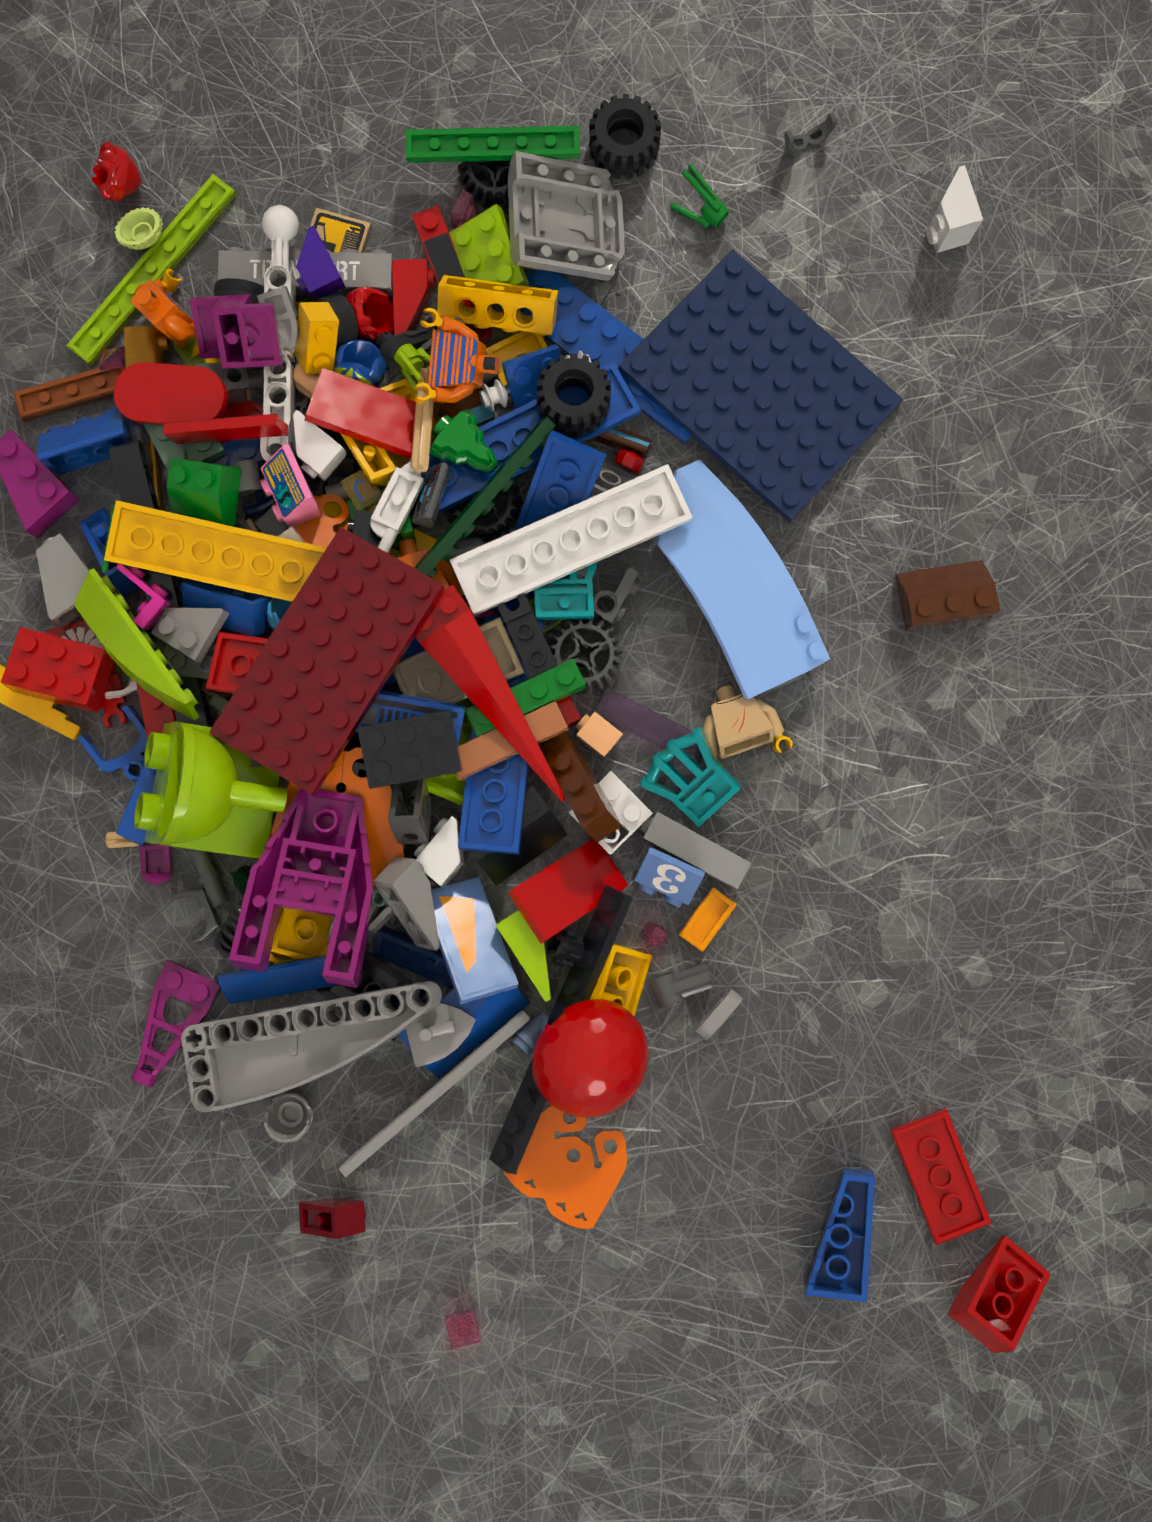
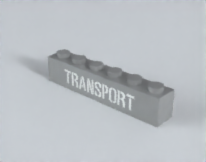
M229 247L228 250H219L218 280L225 278L244 279L264 287L265 272L271 266L272 249L261 247L257 248L256 251H245L243 248ZM289 248V272L295 281L296 295H304L296 281L297 278L301 277L296 268L301 250ZM327 249L345 287L330 295L347 296L356 288L370 287L381 290L383 293L388 294V297H393L392 260L394 258L392 253L381 249L372 250L371 253H359L355 249L331 252ZM283 277L278 278L274 282V286H283L287 279Z

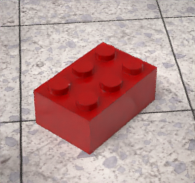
M20 627L0 683L13 692L97 713L114 661L104 648Z

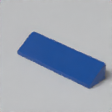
M326 955L269 965L266 972L247 969L218 975V982L226 1000L230 1004L337 986V984L327 983L322 976Z

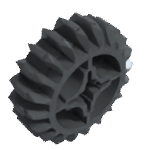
M594 617L593 619H588V624H583V619H577L578 625L575 626L570 619H567L566 625L568 629L565 630L562 626L558 625L556 630L561 636L558 637L551 634L549 637L550 641L556 644V646L548 645L554 654L553 657L557 665L573 658L577 666L585 668L590 677L583 678L587 686V694H592V685L596 684L599 691H603L604 687L601 681L604 679L607 684L611 685L613 679L609 673L616 676L620 674V670L613 665H623L624 659L615 656L624 652V647H614V645L621 641L620 636L610 638L609 636L614 632V628L610 626L605 631L602 630L605 625V621L602 619L597 626L593 625ZM579 633L596 635L602 642L587 643ZM571 637L575 651L567 656V659L561 661V649L564 643ZM580 646L582 649H586V652L588 650L592 652L589 658L590 666L587 661H583V658L582 660L577 658L580 656ZM608 649L609 661L606 667L598 673L594 660L603 651Z

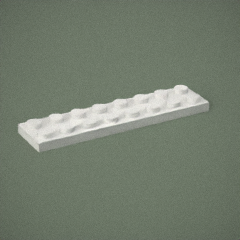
M667 464L452 558L450 563L474 616L496 607L498 604L510 601L518 595L526 594L692 521L693 517Z

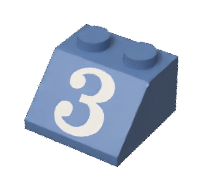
M649 847L633 881L639 883L637 889L652 896L657 891L666 895L665 902L680 908L682 903L685 905L690 904L706 872Z

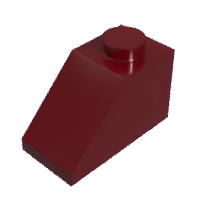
M341 1198L299 1202L300 1233L339 1239L366 1232L364 1201Z

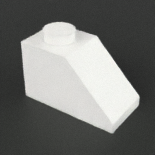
M296 410L293 414L296 453L303 463L300 468L311 478L315 479L316 476H319L325 481L346 457L347 453L339 443L318 426L304 421L305 416Z

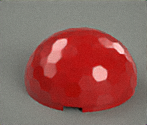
M604 999L581 1001L564 1009L565 1013L551 1025L547 1024L534 1048L532 1074L539 1092L553 1107L568 1115L577 1117H600L622 1107L640 1088L648 1065V1044L641 1024L630 1011L621 1005Z

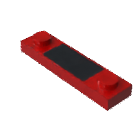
M437 205L412 214L413 222L430 266L434 269L437 284L439 285L443 275L465 278L439 206ZM467 299L463 300V303L467 307H475L472 301Z

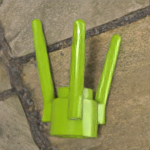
M405 344L396 351L394 359L401 367L402 374L407 378L417 396V390L414 389L417 383L414 377L417 381L422 380L419 370L424 367V360L430 363V355L423 348L416 350L413 345Z

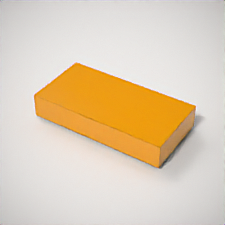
M712 887L678 935L703 952L737 904Z

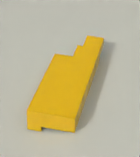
M0 664V682H1V679H2V677H3V674H4V671H5V668H6L5 666H3V665H1V664ZM0 683L1 704L76 741L82 727L70 722L71 716L56 709L57 705H60L59 703L13 692Z

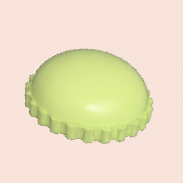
M142 207L141 209L131 210L117 222L115 237L121 245L129 249L142 250L149 248L157 242L163 229L162 218L154 209Z

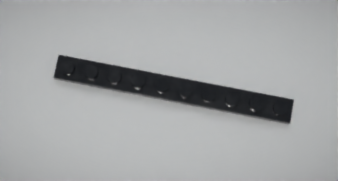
M605 886L582 940L584 942L583 956L578 962H573V967L568 972L547 1024L551 1025L565 1013L563 1010L581 1001L590 1000L633 897L615 887ZM532 1059L489 1158L509 1174H516L546 1103V1099L539 1092L533 1079Z

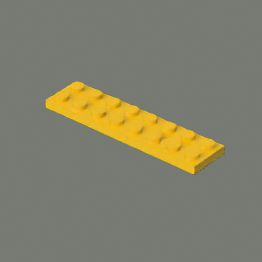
M116 500L104 560L293 602L325 552L326 547Z

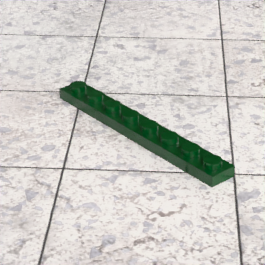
M548 417L541 419L416 564L414 567L416 570L431 578L434 577L438 571L435 566L442 558L446 561L457 549L454 545L461 536L466 538L476 527L474 520L480 513L486 515L496 503L493 498L499 491L502 493L506 492L515 481L512 478L519 468L523 471L532 462L534 457L531 454L538 446L540 448L545 446L550 431L556 426Z

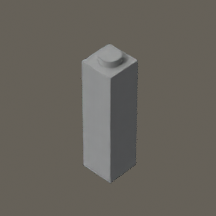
M656 812L654 817L650 816L640 829L645 833L642 838L643 840L706 872L705 874L733 889L739 888L751 865V862L659 812Z

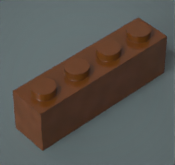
M566 731L538 744L581 827L597 843L622 827L620 820L579 747Z

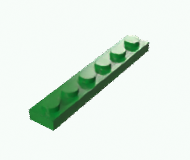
M579 126L406 130L407 163L511 161L515 151L553 159H580Z

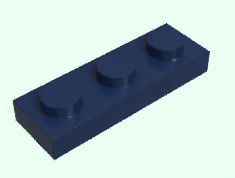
M386 926L379 930L373 956L454 989L440 949L435 951L417 947L411 937Z

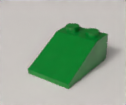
M170 457L167 492L171 513L235 527L241 468Z

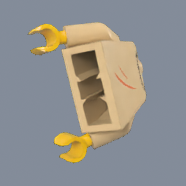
M730 685L723 686L717 690L716 694L720 702L711 705V714L705 718L703 726L708 746L715 760H717L718 755L721 759L770 742H772V748L775 752L782 753L779 748V742L782 739L785 741L787 748H792V740L787 736H783L784 728L773 707L760 699H754V697L745 700L743 694L736 696L733 687Z

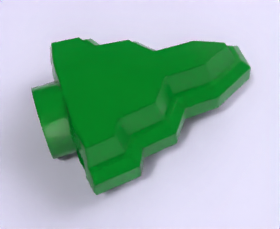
M468 409L461 411L453 419L445 415L434 427L432 434L436 439L430 448L429 454L440 461L448 459L456 465L467 463L475 470L492 473L498 467V462L492 449L483 442L484 433L477 426V418Z

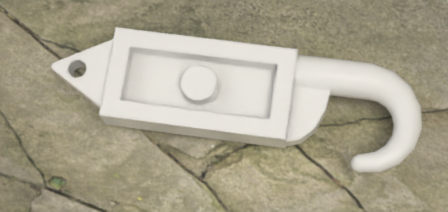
M411 462L401 468L396 467L371 517L370 525L373 532L382 538L378 548L386 553L389 552L397 534L400 533L424 485L421 472L415 473L410 467Z

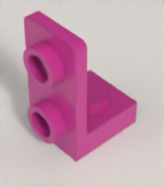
M118 563L116 568L152 597L150 601L145 600L136 610L138 616L133 620L142 629L151 630L160 619L165 608H169L172 605V602L166 598L169 593L154 582L150 585L143 579L145 573L140 568Z

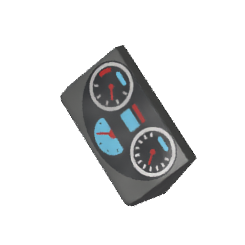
M439 463L427 470L412 523L431 529L434 527L450 476L447 463Z

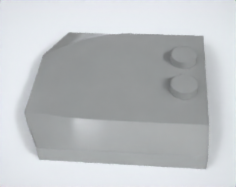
M515 151L511 157L508 172L510 252L515 265L609 281L614 276L616 266L624 255L625 243L622 197L618 190L613 189L609 181L611 176L609 170Z

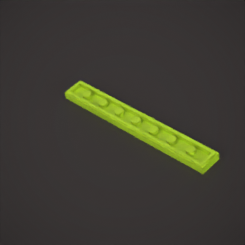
M212 174L163 231L157 242L145 252L66 346L92 366L139 311L131 303L137 287L149 280H162L167 269L174 270L237 196L235 190L215 174Z

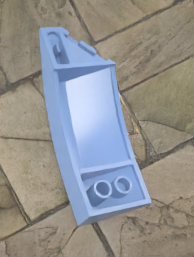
M701 460L675 470L673 476L693 518L692 521L656 536L654 545L657 544L673 565L706 617L745 700L804 674L830 660L810 612L791 575L761 528L741 502Z

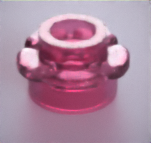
M649 922L646 929H642V933L646 934L644 938L646 942L660 947L662 943L668 944L667 938L670 932L665 928Z

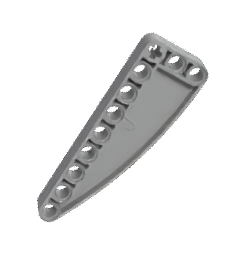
M426 981L205 1021L188 1026L182 1033V1047L192 1104L200 1112L231 1108L280 1094L338 1070L384 1045L432 1011L442 999L441 989L436 983ZM421 989L428 993L429 1001L427 1004L420 1000L419 993ZM393 994L400 1001L398 1009L394 1008L391 1004ZM364 1000L370 1003V1014H367L363 1009ZM336 1005H338L342 1010L341 1019H339L335 1014ZM308 1010L314 1015L313 1024L307 1019ZM280 1016L285 1018V1029L280 1025ZM253 1020L258 1025L257 1033H255L252 1028ZM226 1026L230 1029V1038L225 1033ZM204 1061H205V1062L207 1063V1065H208V1072H206V1071L204 1070V1067H203V1062H204ZM208 1091L213 1094V1102L208 1097Z

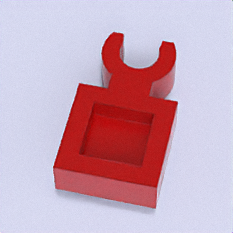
M120 674L109 676L104 693L124 689ZM103 693L98 710L105 709L102 718L104 726L109 729L113 728L111 719L114 715L119 716L121 724H127L128 717L120 709L121 704L128 703L126 696L106 699Z

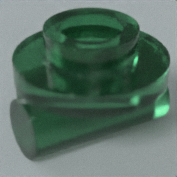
M242 866L230 873L235 887L243 898L252 868L250 866Z

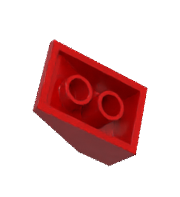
M1002 1236L960 1288L947 1315L991 1352L1014 1351L1051 1274L1009 1238Z

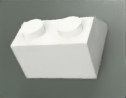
M965 165L957 170L926 230L928 242L934 245L936 253L969 244L983 221Z

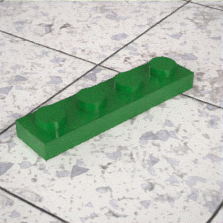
M572 658L510 688L523 715H526L554 701L557 702L587 686ZM476 705L465 710L477 737L496 729Z

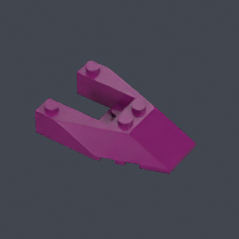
M300 789L283 816L281 825L274 836L270 837L265 845L266 849L250 870L229 960L237 968L266 972L281 908L334 916L335 919L322 976L327 983L357 988L364 959L373 898V883L363 799L361 796L318 790L316 795L313 796Z

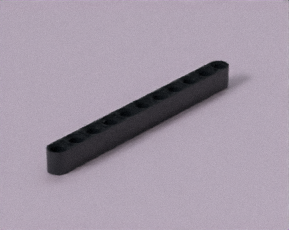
M136 440L109 447L121 501L160 510L142 442ZM141 569L145 573L143 577L145 581L150 585L155 582L169 593L166 596L172 602L169 608H183L177 576ZM144 591L146 600L150 601L152 597ZM155 636L158 649L164 655L165 645L169 644ZM179 676L183 682L180 685L181 689L184 691L188 688L197 700L198 704L194 708L200 717L193 720L174 710L176 721L213 727L206 693L201 690L202 678Z

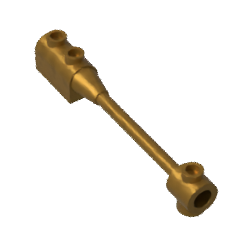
M155 326L124 327L126 368L140 362L170 364L164 363V353L171 352V342ZM147 432L148 464L159 508L163 511L160 455Z

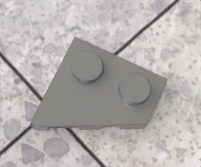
M165 608L151 634L194 661L201 663L230 613L221 608Z

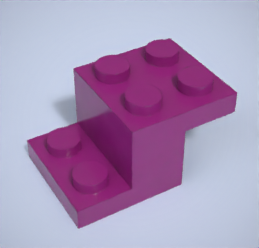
M251 294L192 297L190 299L200 359L220 358L222 369L282 365L283 358L274 303L252 304Z

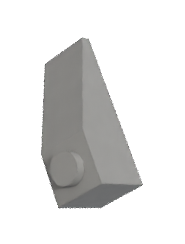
M395 857L373 882L415 945L437 951L440 943L430 881L423 872L424 868L419 861L414 858Z

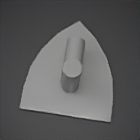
M439 1003L432 1011L406 1029L415 1068L441 1060L455 1051L469 1035L476 1019L459 1008Z

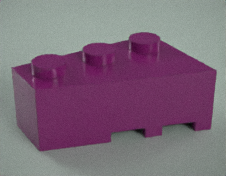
M10 429L0 438V475L25 531L38 539L75 506L80 499L51 469L38 460L37 453L14 431Z

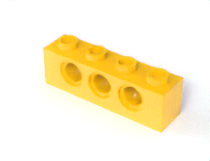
M443 275L438 285L437 312L439 317L446 316L452 319L459 317L463 323L473 324L481 329L497 327L502 328L505 332L526 331L539 337L552 335L556 324L558 290ZM467 299L472 301L475 307H467L463 303V300ZM491 304L501 305L504 311H495ZM520 308L530 309L533 315H524Z

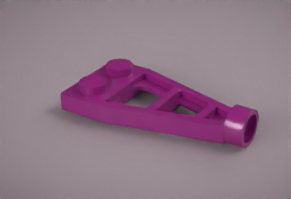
M171 960L166 961L153 989L140 1056L131 1076L132 1080L144 1086H154L158 1075L182 1047L183 1031L188 1026L201 1023L211 1011L221 990L219 982ZM172 996L189 1003L192 1008L189 1016L180 1025H173L164 1018L166 1001ZM159 1027L175 1035L171 1045L164 1053L155 1050L152 1046ZM146 1065H151L154 1070L152 1071L144 1067Z

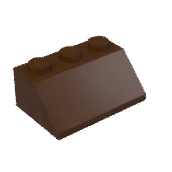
M982 560L895 575L906 631L990 618L1000 612L995 582Z

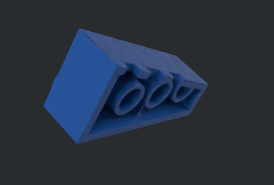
M842 1168L805 1283V1295L867 1302L875 1187L873 1171Z

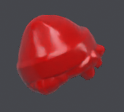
M105 142L99 150V157L96 161L97 165L93 167V172L96 175L91 178V181L98 187L104 199L120 202L124 197L140 187L142 178L136 163L127 154L125 149L114 146L110 142Z
M359 287L347 295L346 299L350 302L356 315L358 335L366 340H377L380 333H385L386 331L394 333L393 303L389 301L388 294L370 287Z

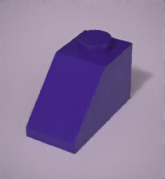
M315 226L309 227L296 266L301 277L297 278L296 281L304 296L310 293L313 301L318 298L326 297L342 289L345 285Z

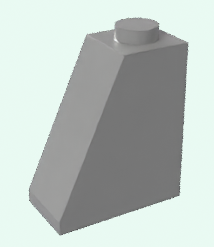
M59 533L55 537L46 539L42 546L36 550L48 617L62 629L80 616L74 606V602L90 569L70 543Z

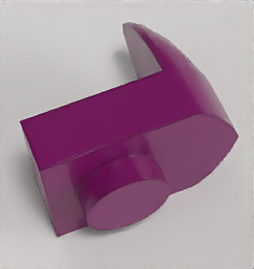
M150 844L143 847L139 845L140 877L145 882L156 886L169 881L173 876L172 846Z

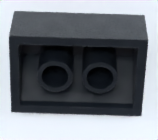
M531 786L526 790L519 855L482 851L470 852L495 886H497L568 834L536 788Z

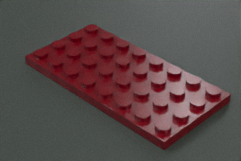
M340 527L209 733L315 796L445 587L438 581Z

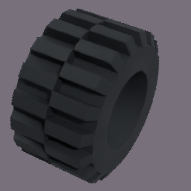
M623 94V98L619 99L617 95L611 96L609 103L606 100L601 102L600 109H595L593 119H590L589 124L590 155L592 159L595 158V165L598 168L603 166V169L609 170L610 173H615L614 178L619 179L621 175H626V179L633 178V173H637L640 176L644 173V167L648 170L653 165V160H656L658 156L661 137V122L658 120L656 110H651V104L648 101L641 103V97L636 95L634 99L629 98V94ZM629 129L638 134L640 139L630 145H621L614 142L609 136L616 130Z
M570 354V358L567 359L562 355L558 357L557 363L551 360L547 364V370L543 369L541 371L540 380L537 381V406L540 418L548 417L556 425L553 431L558 433L563 431L564 436L569 438L571 433H576L578 438L583 437L584 431H587L588 434L595 432V425L600 428L604 423V417L607 418L609 412L611 382L610 379L607 380L608 373L606 370H600V363L596 360L592 363L589 362V356L583 355L582 359L577 358V354ZM573 386L585 390L589 394L590 399L584 404L571 406L563 403L557 397V394L562 389Z

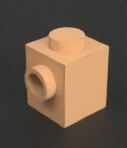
M596 712L591 717L586 714L575 727L579 730L576 737L603 759L623 734Z

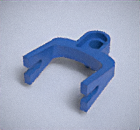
M125 705L122 707L123 711L141 734L138 742L128 752L118 758L107 761L102 757L89 735H81L77 739L102 771L113 772L122 768L129 779L137 782L139 775L134 774L133 767L138 765L140 773L144 767L143 753L146 748L147 735L145 725L132 705Z

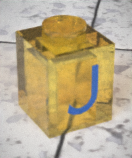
M363 470L340 481L355 510L375 511L382 493L376 484L370 483Z

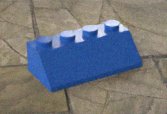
M517 987L460 1005L455 989H453L441 999L440 1003L459 1008L475 1018L476 1021L467 1038L455 1051L441 1060L424 1066L437 1078H440L531 1002ZM405 1030L398 1036L411 1051L407 1032Z

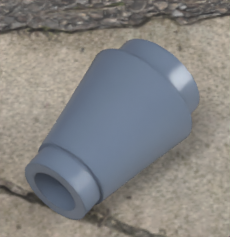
M540 1011L538 1015L534 1016L514 1033L515 1036L511 1039V1042L525 1055L529 1056L534 1052L537 1040L544 1030L549 1017Z

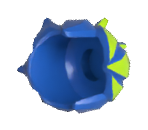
M350 340L339 347L335 356L334 372L379 388L378 383L386 373L384 371L390 370V366L386 362L385 357L380 354L377 346L368 341Z

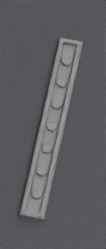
M522 1009L345 1160L339 1169L346 1178L526 1024L532 1017L527 1010Z

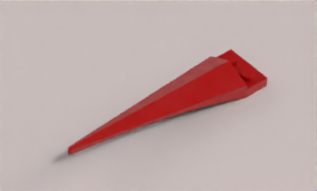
M451 585L441 593L416 633V639L556 796L565 802V796L471 610L454 585Z

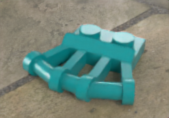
M598 562L588 566L584 579H577L576 571L569 574L568 579H557L532 590L536 620L593 619L592 578Z
M697 727L693 729V733L678 739L672 738L666 743L667 747L661 753L657 752L652 757L653 762L647 775L642 777L640 785L646 790L671 800L700 827L741 789V784L721 766L719 761L714 759L703 729ZM697 744L707 766L703 769L684 748ZM674 756L695 775L690 782L669 763ZM661 770L681 789L679 792L657 782Z

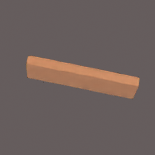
M556 701L524 715L538 744L569 730ZM494 729L458 746L463 770L456 772V776L459 781L518 754V752L497 729Z

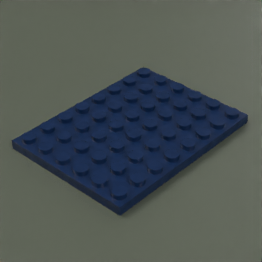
M733 249L618 366L620 373L789 523L904 400Z

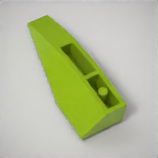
M94 568L89 570L74 602V606L98 641L106 649L111 659L146 692L193 720L199 718L200 716L194 708L198 704L197 700L188 688L184 691L181 689L180 685L183 684L181 678L173 668L168 671L166 665L169 664L159 649L153 650L152 646L154 643L146 631L140 632L139 626L133 621L135 619L131 611L126 612L130 608L121 594H113L116 589L106 575L101 578Z

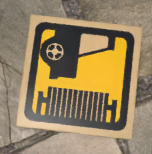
M319 208L315 209L310 227L315 226L326 249L331 252L355 249L359 253H364L372 228L369 222Z

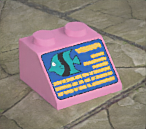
M289 444L283 445L261 467L265 478L260 480L267 497L273 495L276 505H273L272 509L278 522L285 521L288 528H290L291 526L295 527L315 519L322 514Z

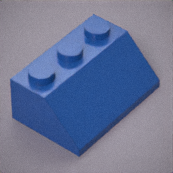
M110 409L105 411L102 416L96 418H81L75 421L73 425L67 427L56 426L48 429L47 433L39 435L37 456L39 461L59 476L110 460L109 447L138 439L132 420L125 417L118 409Z

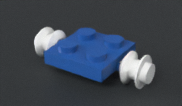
M555 344L502 362L507 385L504 386L497 379L494 380V386L490 388L483 383V390L479 391L483 407H489L491 412H494V406L500 403L505 408L510 397L513 410L537 399V381L540 380V373L543 369L547 370V364L551 360L555 363L558 362V357L561 356L560 348ZM581 350L578 351L577 358L580 359L584 355Z

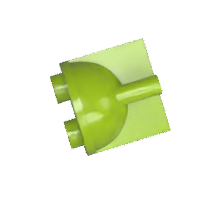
M177 721L164 723L163 733L151 732L146 743L144 766L145 768L156 769L153 793L141 792L139 794L134 814L135 829L146 830L145 842L259 859L266 849L265 845L270 838L273 813L282 812L286 805L287 790L286 788L278 787L280 775L266 767H251L250 757L209 733L212 727Z

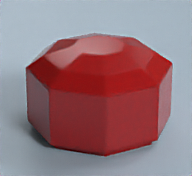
M627 449L620 450L615 459V463L637 474L640 473L644 465V460L639 454Z

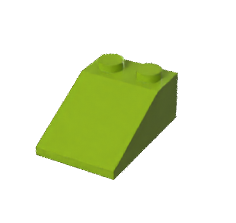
M518 910L496 924V927L544 1001L547 1002L551 999L552 993L546 941L540 944Z

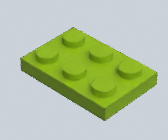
M497 204L449 233L465 278L522 286L529 284L523 266L515 265L511 258L510 230L503 210Z

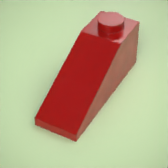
M427 259L392 260L394 335L409 330L415 331L424 312L423 310L430 299V287H435L434 269H429Z

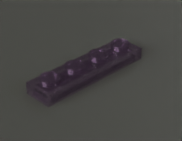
M606 688L594 711L609 723L662 750L667 747L666 743L672 738L678 739L693 733L692 730L609 688ZM694 744L684 748L699 764L703 756L698 745Z

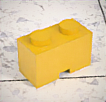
M329 302L299 303V334H297L295 357L304 374H320L322 368L334 371L339 319Z

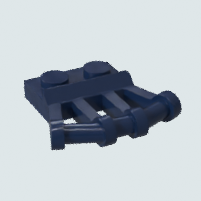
M260 438L231 440L222 443L221 445L226 455L210 462L231 466V464L239 461L254 460L257 461L259 473H262L261 467L266 463L260 452ZM263 489L256 491L254 494L257 504L248 507L244 499L245 520L258 515L263 516L276 504L273 495L266 499Z

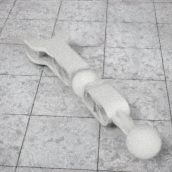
M275 205L271 206L264 213L262 219L263 232L267 238L272 240L271 266L265 272L264 293L280 288L274 286V282L278 278H286V283L283 286H287L296 310V285L289 272V242L297 235L299 221L293 210L287 206ZM280 343L283 358L282 364H286V370L282 374L277 375L273 373L276 366H264L263 415L277 414L288 425V436L260 438V452L266 462L286 444H289L296 458L293 414L296 411L295 382L293 378L295 368L292 365V362H295L293 354L296 344L294 349L290 350ZM286 393L284 402L280 404L273 403L276 394Z

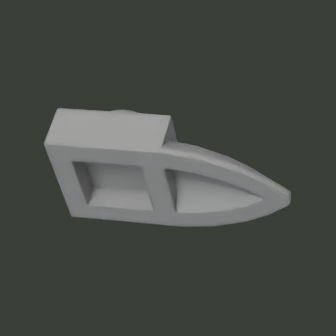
M287 286L257 295L259 303H274L280 343L286 348L293 350L297 340V313Z

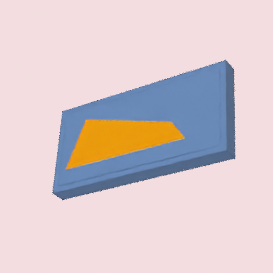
M477 877L432 889L440 949L460 1005L517 988L519 983L500 932L496 927V921L480 878Z

